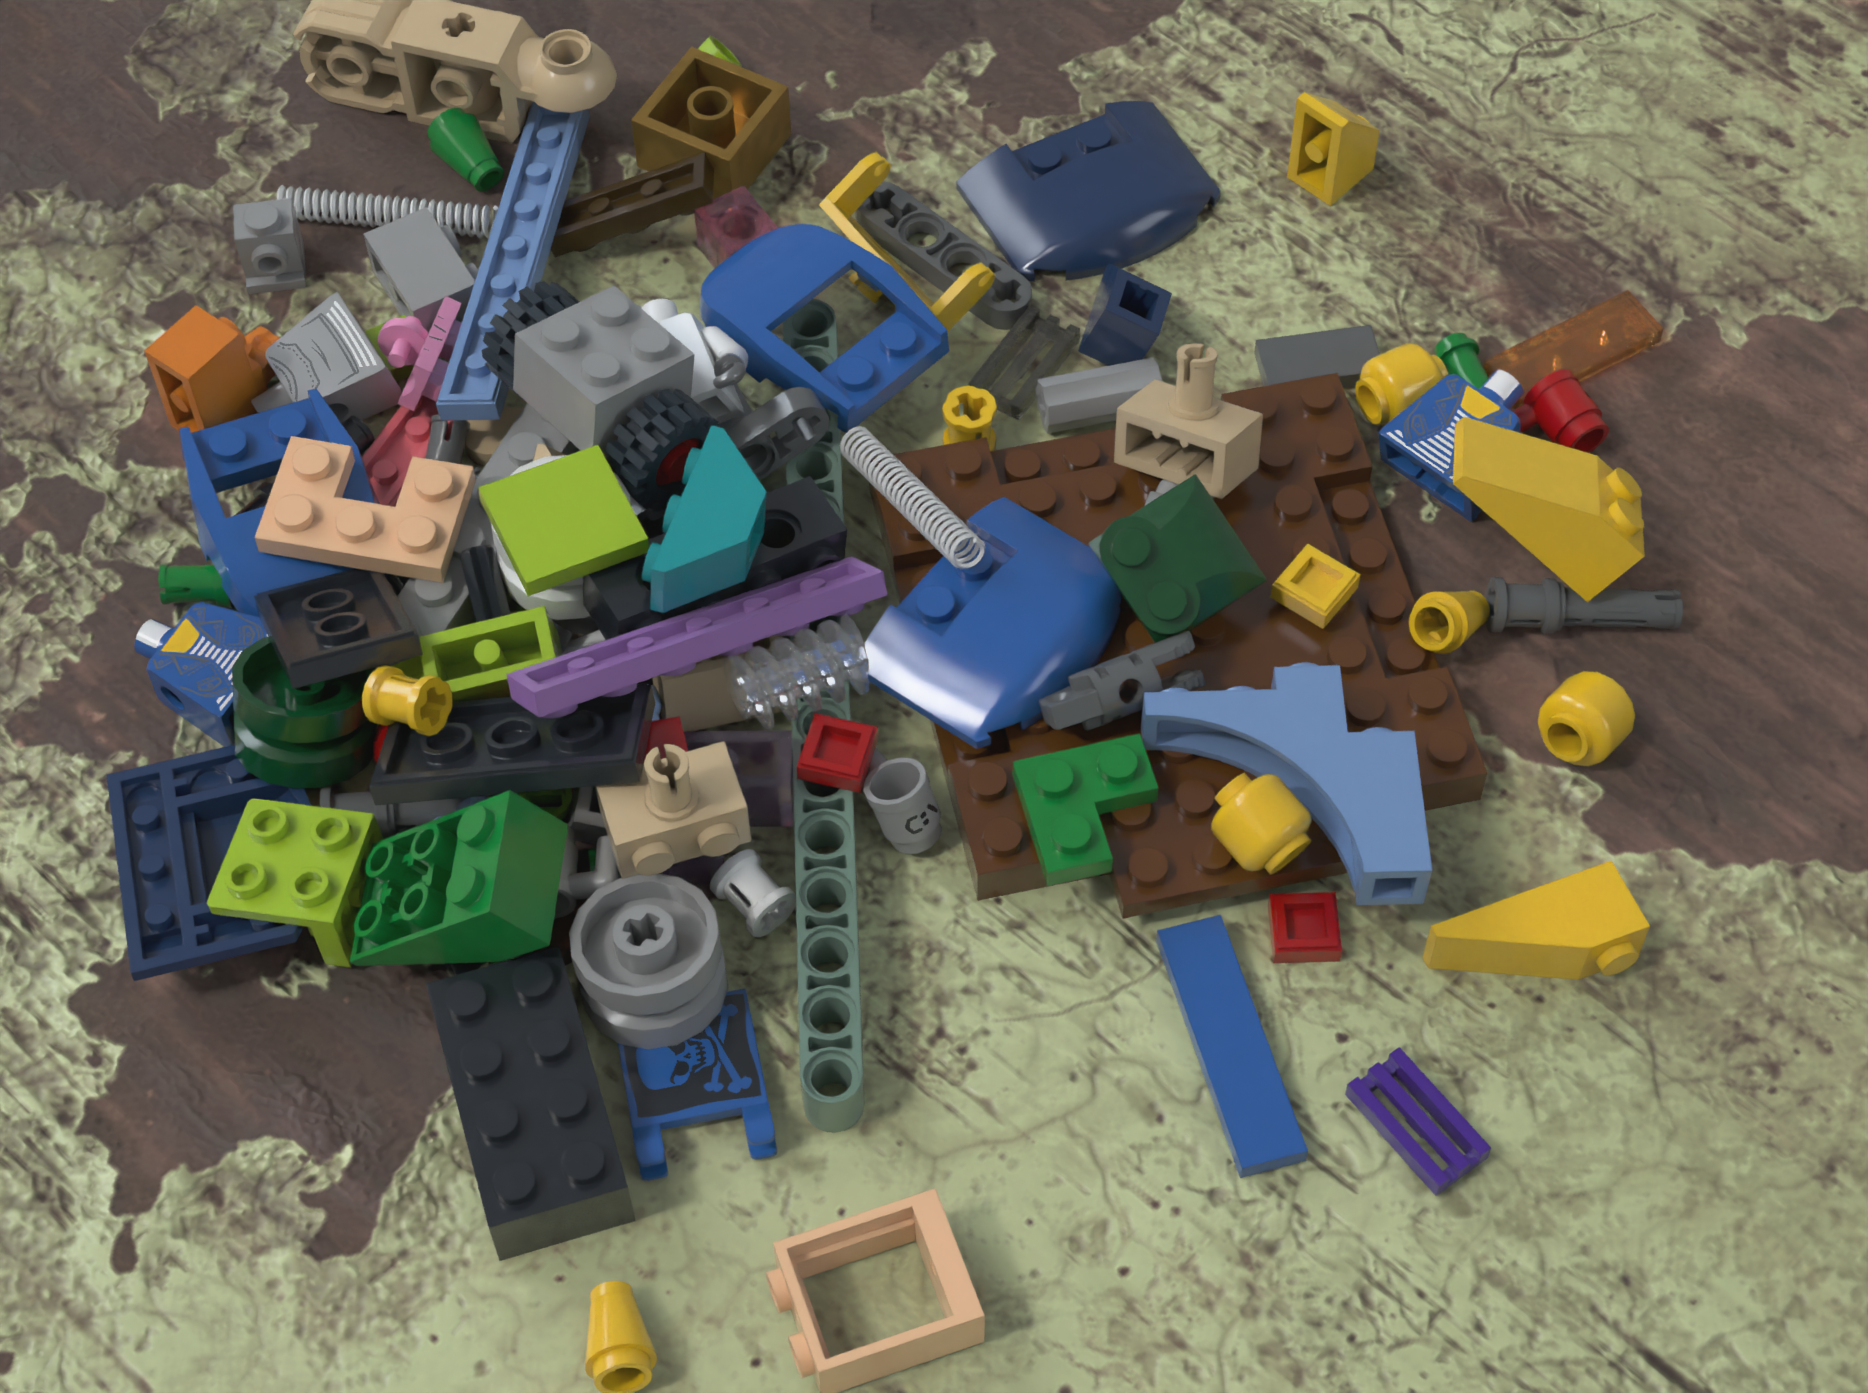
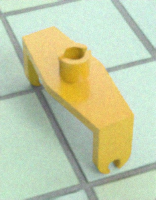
M877 152L869 154L857 163L819 206L850 241L891 265L942 323L948 333L989 290L994 282L995 274L982 262L975 264L967 269L933 303L904 269L851 216L886 179L891 168V164ZM857 272L849 276L850 281L854 285H859L857 289L876 304L883 293L880 290L874 291L858 278Z

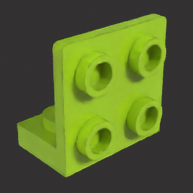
M263 799L249 800L207 900L211 913L306 926L310 935L314 936L325 964L351 968L350 957L355 937L354 922L360 911L367 875L365 870L366 861L372 850L373 843L383 840L374 813Z

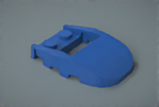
M811 224L784 226L752 240L718 265L706 277L701 287L699 306L701 320L704 322L705 327L717 326L746 350L748 354L746 373L759 383L767 378L785 390L796 387L810 388L817 394L823 407L838 415L837 428L845 433L858 426L949 352L947 329L891 265L854 242L820 226ZM852 269L857 272L858 278L874 291L880 290L895 304L896 312L819 373L795 350L771 331Z
M316 388L307 391V399L191 433L189 427L179 429L181 452L186 466L189 494L198 529L199 543L206 561L211 560L221 576L222 587L238 612L259 617L254 599L257 593L355 568L259 552L255 535L266 506L225 518L216 493L277 475L291 436L352 446L355 462L342 498L380 504L358 446ZM383 573L389 582L391 574Z

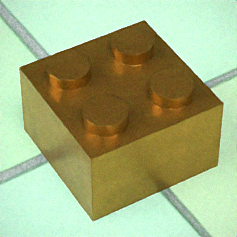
M691 46L631 119L637 167L651 171L705 152L714 168L713 199L734 208L792 134L788 86Z

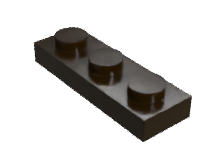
M703 152L565 200L550 249L554 257L556 258L573 251H587L595 247L599 242L625 233H639L647 229L651 224L677 215H691L698 212L704 206L712 204L714 168L706 153Z

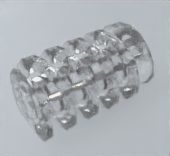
M847 613L841 617L839 624L832 620L822 622L817 626L816 633L805 628L794 634L792 642L789 639L780 637L770 643L769 651L763 647L755 646L747 651L745 660L733 654L724 661L726 683L736 709L746 720L749 717L755 716L766 731L775 727L773 708L779 707L785 717L792 722L798 718L797 699L803 698L809 709L816 713L822 709L821 691L824 689L827 690L833 701L837 704L846 700L844 682L848 680L860 695L869 692L868 672L870 667L865 644L859 629Z

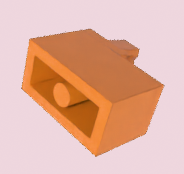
M195 305L144 350L170 425L178 431L181 428L189 427L191 433L257 414L258 412L251 400L268 390L267 384L275 375L265 354L267 348L280 337L262 326L257 327L244 336L231 320L226 317L217 319Z

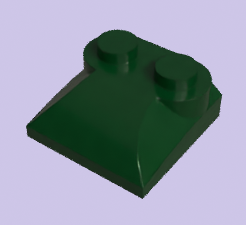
M1196 474L1130 516L1122 517L1112 522L1104 533L1088 543L1154 643L1185 631L1191 632L1267 581Z

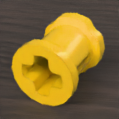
M967 385L958 387L948 393L942 407V414L948 425L944 431L943 445L974 440L976 435H980V438L987 437L990 451L995 450L996 434L991 425L997 413V405L994 397L987 390ZM963 403V415L959 416V406Z
M385 665L378 667L367 679L362 694V707L365 716L370 722L384 726L393 724L395 721L405 723L419 734L431 736L437 734L447 722L448 715L452 709V692L450 685L447 682H443L440 677L427 675L420 679L406 677L399 668Z

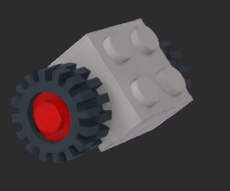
M544 281L536 283L534 292L528 286L521 289L518 302H514L509 298L502 305L508 311L503 317L495 314L490 322L496 328L495 331L485 332L483 342L488 347L482 349V358L487 361L485 363L486 367L520 398L531 405L577 448L584 450L599 445L604 455L608 453L610 456L606 460L612 471L620 478L630 497L646 510L650 508L652 511H661L663 505L667 507L673 494L682 496L686 487L683 484V473L690 450L693 447L702 449L711 425L722 428L714 417L691 398L695 354L614 285L581 302L558 283L551 282L548 285Z

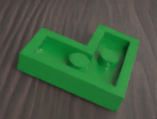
M1140 733L1013 761V779L1047 886L1112 872L1113 858L1099 814L1157 802L1158 785Z

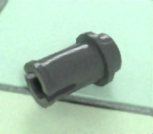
M439 414L433 415L425 458L461 464L467 433L470 430L471 424L466 420H454L450 440L446 441L448 420L441 421Z

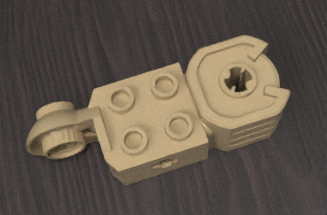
M312 0L293 33L294 37L300 41L304 34H307L300 48L301 63L306 73L309 74L305 82L326 100L378 113H388L393 110L407 114L408 121L424 125H430L439 114L448 109L461 108L465 113L476 116L486 138L511 144L520 134L527 120L532 102L553 112L574 113L587 110L608 97L615 87L617 73L610 56L596 43L591 42L582 32L563 29L542 38L537 36L522 16L456 3L450 0Z

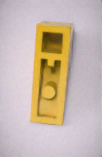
M1611 860L1431 925L1422 958L1428 969L1579 980L1598 972H1602L1605 976H1611L1626 970L1638 960L1650 925Z

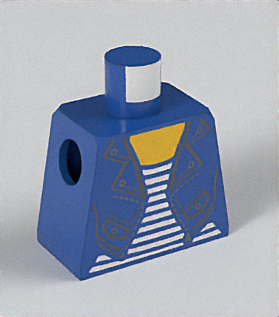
M1499 369L1488 378L1480 389L1456 374L1447 375L1379 431L1381 460L1472 523L1480 513L1481 508L1453 484L1455 424L1461 418L1468 417L1521 433V420L1510 410L1524 394L1521 384L1512 375Z
M200 602L190 607L175 628L154 619L146 621L137 633L134 647L136 653L150 659L146 671L158 699L222 746L235 745L232 666L244 649L258 640L268 637L260 618Z

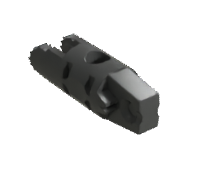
M1190 631L1179 633L1132 651L1129 654L1116 657L1095 667L1087 668L1068 676L1069 687L1038 701L1045 723L1056 730L1082 723L1083 729L1088 731L1143 710L1144 692H1161L1169 688H1184L1193 691L1205 686L1201 670H1183L1172 676L1160 679L1156 669L1157 665L1182 657L1194 650L1195 645ZM1124 681L1123 688L1119 692L1120 685Z

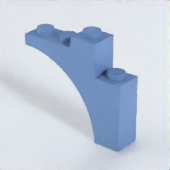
M1302 662L1289 667H1274L1271 689L1256 690L1248 686H1236L1222 691H1189L1184 688H1169L1161 692H1144L1141 736L1145 750H1166L1195 754L1222 761L1257 777L1265 774L1277 775L1308 809L1311 818L1324 831L1337 850L1354 889L1356 905L1424 904L1432 874V864L1415 731H1392L1388 728L1375 727L1362 732H1348L1340 665L1319 666L1314 663Z

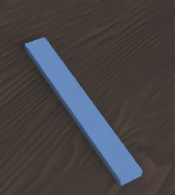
M535 102L531 104L436 402L441 421L500 420L509 387L486 367L485 363L487 361L482 358V349L488 346L483 342L485 332L495 331L496 328L490 322L495 314L503 317L508 311L502 305L509 298L514 302H518L521 289L528 286L534 292L536 283L541 282L590 118L588 109L574 113L553 112L538 106Z

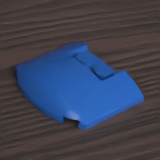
M1006 497L993 501L967 520L969 529L985 543V553L982 559L975 566L968 569H959L954 567L943 556L897 608L891 604L889 605L852 663L853 672L976 749L991 744V737L987 732L1019 723L1021 730H1024L1043 718L1038 702L1039 699L1069 687L1068 676L1096 666L1110 643L1121 612L1119 607L1121 593L1091 548ZM969 539V541L967 542V544H966L960 551L956 552L955 554L960 553V552H962L963 550H965V549L967 548V546L969 545L970 539ZM975 544L973 545L972 549L961 558H965L968 555H970L974 550ZM979 548L977 554H976L970 561L965 562V563H970V562H972L974 559H976L977 556L979 555L980 548Z

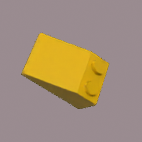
M1468 417L1461 418L1455 424L1453 484L1586 602H1589L1645 557L1644 521L1641 511L1642 491L1628 472L1622 468L1611 469L1597 455Z

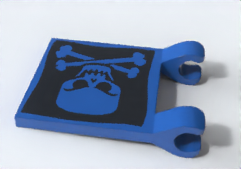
M746 988L728 991L720 1013L701 1033L678 1045L643 1049L618 1043L636 1157L643 1181L661 1179L668 1175L661 1130L743 1115L750 1157L753 1160L773 1157L777 1154L775 1130Z

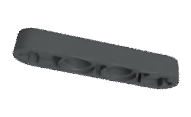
M883 181L855 211L856 221L882 248L944 293L959 278L948 271L956 263L965 262L975 265L982 262L986 267H989L995 274L994 282L989 290L969 310L987 325L996 329L1011 330L1024 325L1030 318L1032 310V288L1030 282L1023 275L899 186ZM887 208L891 209V214L886 211ZM920 232L929 233L937 239L935 243L926 247H917L907 241L909 236ZM996 297L1001 300L1000 303L995 302ZM1014 298L1016 302L1013 303L1010 299Z
M796 387L780 393L725 431L738 450L752 444L761 445L754 455L745 459L758 480H760L819 441L829 428V417L814 391L810 388ZM802 416L801 419H798L796 421L794 420L795 418ZM775 432L776 436L771 439L769 434ZM630 497L631 507L648 540L664 534L663 520L667 507L663 505L661 511H652L650 508L646 510Z

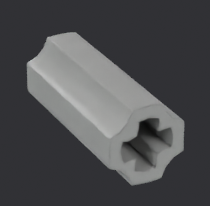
M1152 357L1037 379V406L1042 426L1046 433L1115 421L1117 408L1154 379L1162 381L1158 363Z

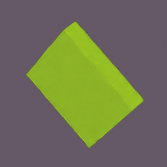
M599 445L478 487L480 501L528 597L648 552V537Z

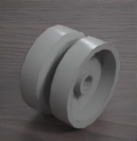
M637 874L624 879L619 878L597 889L578 909L569 932L571 957L576 976L579 979L584 1009L599 1032L619 1044L643 1049L674 1046L701 1033L720 1013L728 991L726 965L716 910L702 890L676 876L664 874L643 876Z

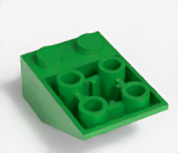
M509 790L373 843L365 866L367 875L360 911L354 922L355 937L350 963L356 966L502 962L549 946L568 824Z

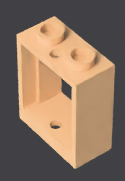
M936 1188L773 1242L776 1269L766 1272L769 1289L778 1313L791 1310L799 1332L788 1336L801 1379L814 1375L820 1393H838L984 1342L985 1315ZM916 1241L945 1318L830 1357L803 1279Z

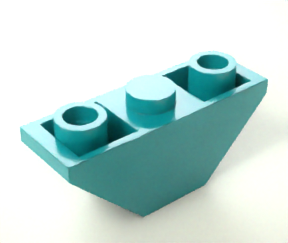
M711 425L702 449L693 447L690 450L683 473V484L686 485L682 496L673 494L665 511L663 532H666L662 544L653 542L648 549L643 566L642 579L643 581L651 582L650 610L664 613L743 582L747 577L764 534L767 492L724 428Z

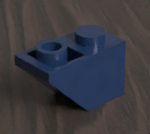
M1109 263L1104 270L1078 352L1107 366L1142 360L1160 334L1172 293Z

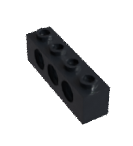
M809 476L766 494L764 534L745 581L664 613L650 610L651 582L643 581L642 579L643 566L647 555L645 553L583 576V605L605 640L840 561L845 558L847 528ZM666 533L649 539V547L653 542L662 544Z

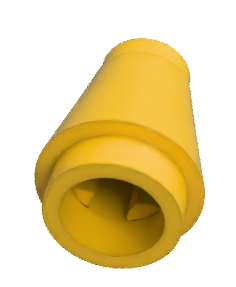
M1477 591L1427 593L1417 600L1409 617L1410 633L1415 642L1422 648L1438 654L1450 653L1459 648L1488 620L1490 614L1489 604L1486 598Z
M623 1281L601 1283L590 1292L591 1304L585 1371L590 1378L594 1379L596 1389L602 1393H633L650 1383L652 1369L657 1363V1355L636 1299L633 1297L631 1285Z

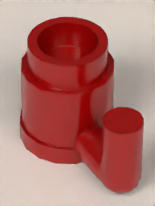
M1568 369L1554 371L1539 380L1523 399V405L1512 411L1521 420V433L1538 424L1551 442L1586 453L1595 450L1609 433V427L1602 419L1603 413L1580 385L1576 376Z

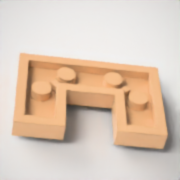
M291 436L255 535L259 552L444 583L476 482L473 466L412 456L396 507L342 498L355 462L352 446Z

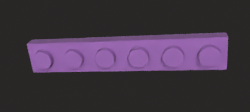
M850 556L759 589L739 594L721 602L701 607L506 674L511 699L538 717L558 718L573 713L578 708L579 703L599 696H622L634 691L637 688V683L659 675L677 676L688 673L695 668V663L716 655L733 656L742 654L753 647V642L773 635L789 636L801 633L809 628L810 622L830 615L848 616L858 613L864 609V603L887 596L884 571Z

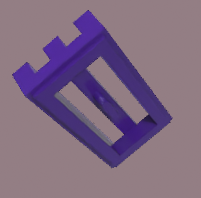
M1400 1047L1390 1053L1388 1060L1382 1065L1378 1062L1370 1067L1367 1075L1361 1080L1359 1077H1356L1347 1084L1345 1095L1435 1196L1489 1157L1491 1147ZM1394 1076L1421 1104V1106L1431 1115V1117L1440 1125V1127L1450 1136V1138L1459 1146V1148L1465 1153V1155H1463L1455 1147V1145L1445 1136V1134L1436 1126V1124L1426 1115V1113L1417 1105V1103L1398 1084V1082L1393 1078ZM1379 1088L1405 1117V1121L1420 1138H1424L1449 1167L1442 1171L1372 1092Z

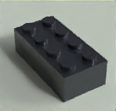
M554 947L426 983L488 1228L499 1261L636 1221L628 1185L560 947Z

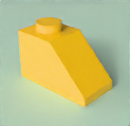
M1304 92L1297 98L1287 178L1329 206L1333 205L1374 169L1380 130L1371 125L1364 117L1354 114L1336 101Z

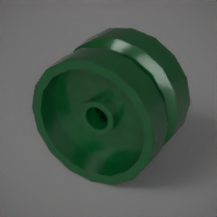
M264 637L244 649L232 666L233 708L235 711V755L246 771L267 783L300 789L330 786L349 780L365 769L373 758V738L377 731V724L370 722L365 716L362 707V694L367 679L376 670V667L292 689L269 637Z

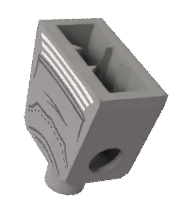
M336 292L267 348L265 357L280 382L252 399L251 402L257 412L260 413L307 399V391L316 388L342 424L350 416H356L362 421L397 405L403 391L339 293Z

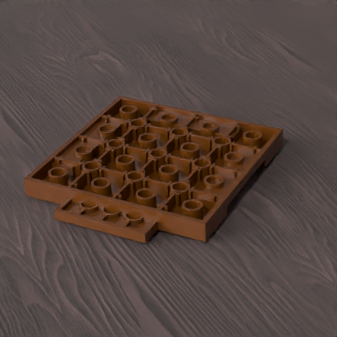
M1338 373L1221 394V401L1263 414L1258 469L1224 498L1214 497L1213 500L1267 581L1192 630L1190 633L1195 645L1194 650L1182 657L1157 665L1156 669L1160 679L1172 676L1183 670L1197 669L1202 671L1206 685L1193 691H1222L1236 686H1248L1261 690L1271 689L1274 667H1289L1302 662L1314 663L1319 666L1340 665L1348 732H1362L1375 727L1388 728L1392 731H1415L1425 811L1480 800L1487 777V770L1448 666L1440 668L1434 652L1418 645L1410 633L1409 617L1415 605V600L1370 483L1373 466ZM1116 428L990 451L987 437L893 454L966 525L967 520L979 510L995 500L1006 497L1088 547V543L1104 533L1112 522L1122 517L1130 516L1144 507L1150 491L1156 492L1159 483L1163 480L1114 463ZM869 482L871 499L900 604L943 555ZM1307 544L1361 575L1357 590L1324 629L1270 598L1272 584ZM1122 594L1119 606L1121 612L1116 630L1096 666L1154 643ZM1124 681L1120 685L1119 692L1123 688ZM1142 710L1088 731L1083 729L1082 723L1056 730L1048 726L1044 718H1041L1024 730H1021L1019 723L987 732L991 737V744L978 749L930 720L977 901L1049 887L1046 884L1013 779V761L1139 733L1141 735ZM1146 750L1158 785L1157 802L1099 814L1113 858L1112 872L1069 882L1109 874L1121 916L1124 919L1327 878L1348 872L1337 850L1313 819L1306 832L1311 839L1310 844L1285 867L1271 875L1265 868L1259 871H1246L1211 830L1214 815L1221 808L1214 798L1222 788L1242 773H1246L1252 781L1258 777L1222 761L1195 754L1166 750Z

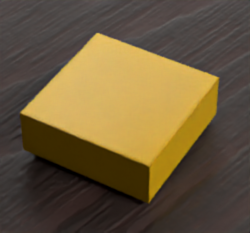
M1307 544L1272 584L1270 598L1324 629L1357 590L1361 575Z

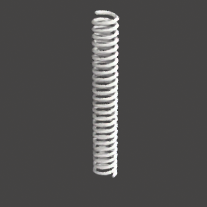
M281 185L277 191V200L292 198L296 216L301 221L308 219L312 222L316 219L319 223L325 220L327 223L334 221L336 224L343 222L345 225L352 223L354 226L361 224L363 227L369 224L374 228L377 225L380 227L390 223L391 214L394 221L399 219L400 215L404 217L427 207L434 219H436L437 214V223L440 227L444 224L446 214V224L450 226L454 234L458 232L461 236H464L467 233L470 237L476 234L479 238L485 235L489 239L491 230L488 232L490 208L487 204L482 209V217L481 206L476 204L473 208L472 218V205L470 203H467L463 209L461 202L454 207L452 201L446 206L444 201L441 200L437 206L433 199L429 202L428 206L425 198L421 200L419 205V201L415 197L410 205L408 197H405L401 204L399 196H396L392 201L390 195L383 199L381 194H379L375 199L372 193L366 198L362 192L357 198L354 191L348 197L346 191H343L339 196L337 190L330 194L328 189L321 193L319 188H317L313 193L310 187L304 192L301 186L295 192L293 186L286 190L284 185ZM496 205L493 207L492 227L498 211ZM329 210L331 212L330 218L328 217ZM347 210H348V215H349L348 219H346V217H345L346 214H347ZM356 210H357V217H358L357 220H355V218H354V217H355V214H356ZM365 211H366V221H364V219H363L364 214H365ZM463 211H464V228H463V230H462V229H461V224H462V220H463ZM454 212H455V228H454V230H453L452 224H453ZM375 213V221L373 222L372 218ZM382 214L384 215L383 223L381 222ZM471 220H473L472 231L470 230ZM480 220L482 221L481 232L479 231Z
M858 426L850 429L843 436L840 445L842 456L954 567L968 569L975 566L982 559L985 553V543L878 441L865 427ZM854 432H857L856 434H854V435L848 440V442H847V444H846V441H847V439L849 438V436H850L851 434H853ZM858 437H861V438H859V439L852 445V443H853V441H854L855 439H857ZM864 441V443L856 450L858 445ZM970 539L967 548L962 552L955 554L956 552L960 551ZM975 544V547H974V550L972 551V553H971L970 555H968L967 557H965V558H961V557L965 556V555L972 549L973 545ZM980 548V552L977 558L970 563H965L970 561L977 554Z

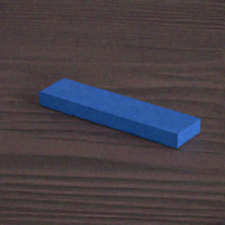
M1221 915L1157 930L1156 943L1239 1177L1243 1178L1306 1161L1308 1149Z

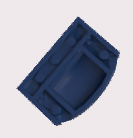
M1145 101L1106 103L1105 114L1014 151L1007 144H1004L978 162L956 181L957 191L1010 266L1028 281L1035 282L1033 269L1066 270L1065 281L1102 275L1109 263L1122 269L1156 255L1190 233L1197 226V215L1203 210L1207 202L1209 201L1214 207L1219 201L1221 193L1220 189L1154 103Z
M235 745L106 775L130 973L134 981L297 941L303 930L302 926L212 914L207 905V900L247 802L251 799H263L311 806L304 788L293 789L270 784L249 773L236 757Z

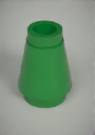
M451 108L439 114L431 122L427 130V137L431 141L430 149L436 156L468 183L473 185L479 192L487 191L500 182L504 175V170L499 165V161L475 115L465 113L461 108Z

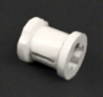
M746 849L733 855L721 865L710 882V890L718 899H728L746 918V928L753 937H762L771 933L791 915L796 906V894L789 887L780 888L761 868L762 859L754 850Z

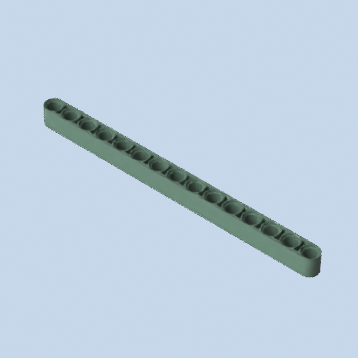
M812 299L783 322V341L819 373L839 358L837 321L835 312L829 304L818 299ZM824 407L829 417L828 430L814 445L786 462V482L788 485L810 476L844 523L843 472L840 450L841 430L837 428L838 415ZM799 416V417L795 418L794 420L796 421V420H798V419H801L802 416ZM830 615L810 622L807 630L790 635L800 1081L806 1118L814 1127L825 1132L836 1133L845 1131L855 1125L863 1114L865 1104L854 792L797 779L796 768L815 713L851 721L848 616ZM819 630H821V631H827V632L820 633V634H818V633H812V632L819 631ZM817 683H829V685L823 687L812 686ZM820 791H832L835 793L828 797L814 796L815 793ZM826 846L838 849L830 854L814 852L816 849ZM823 904H835L840 907L836 911L829 913L815 910V908ZM827 962L838 963L843 966L839 970L830 973L820 972L815 969ZM828 1022H837L846 1026L841 1031L833 1034H826L816 1030L819 1026ZM831 1083L842 1084L848 1088L841 1095L834 1097L824 1096L817 1092L824 1085Z

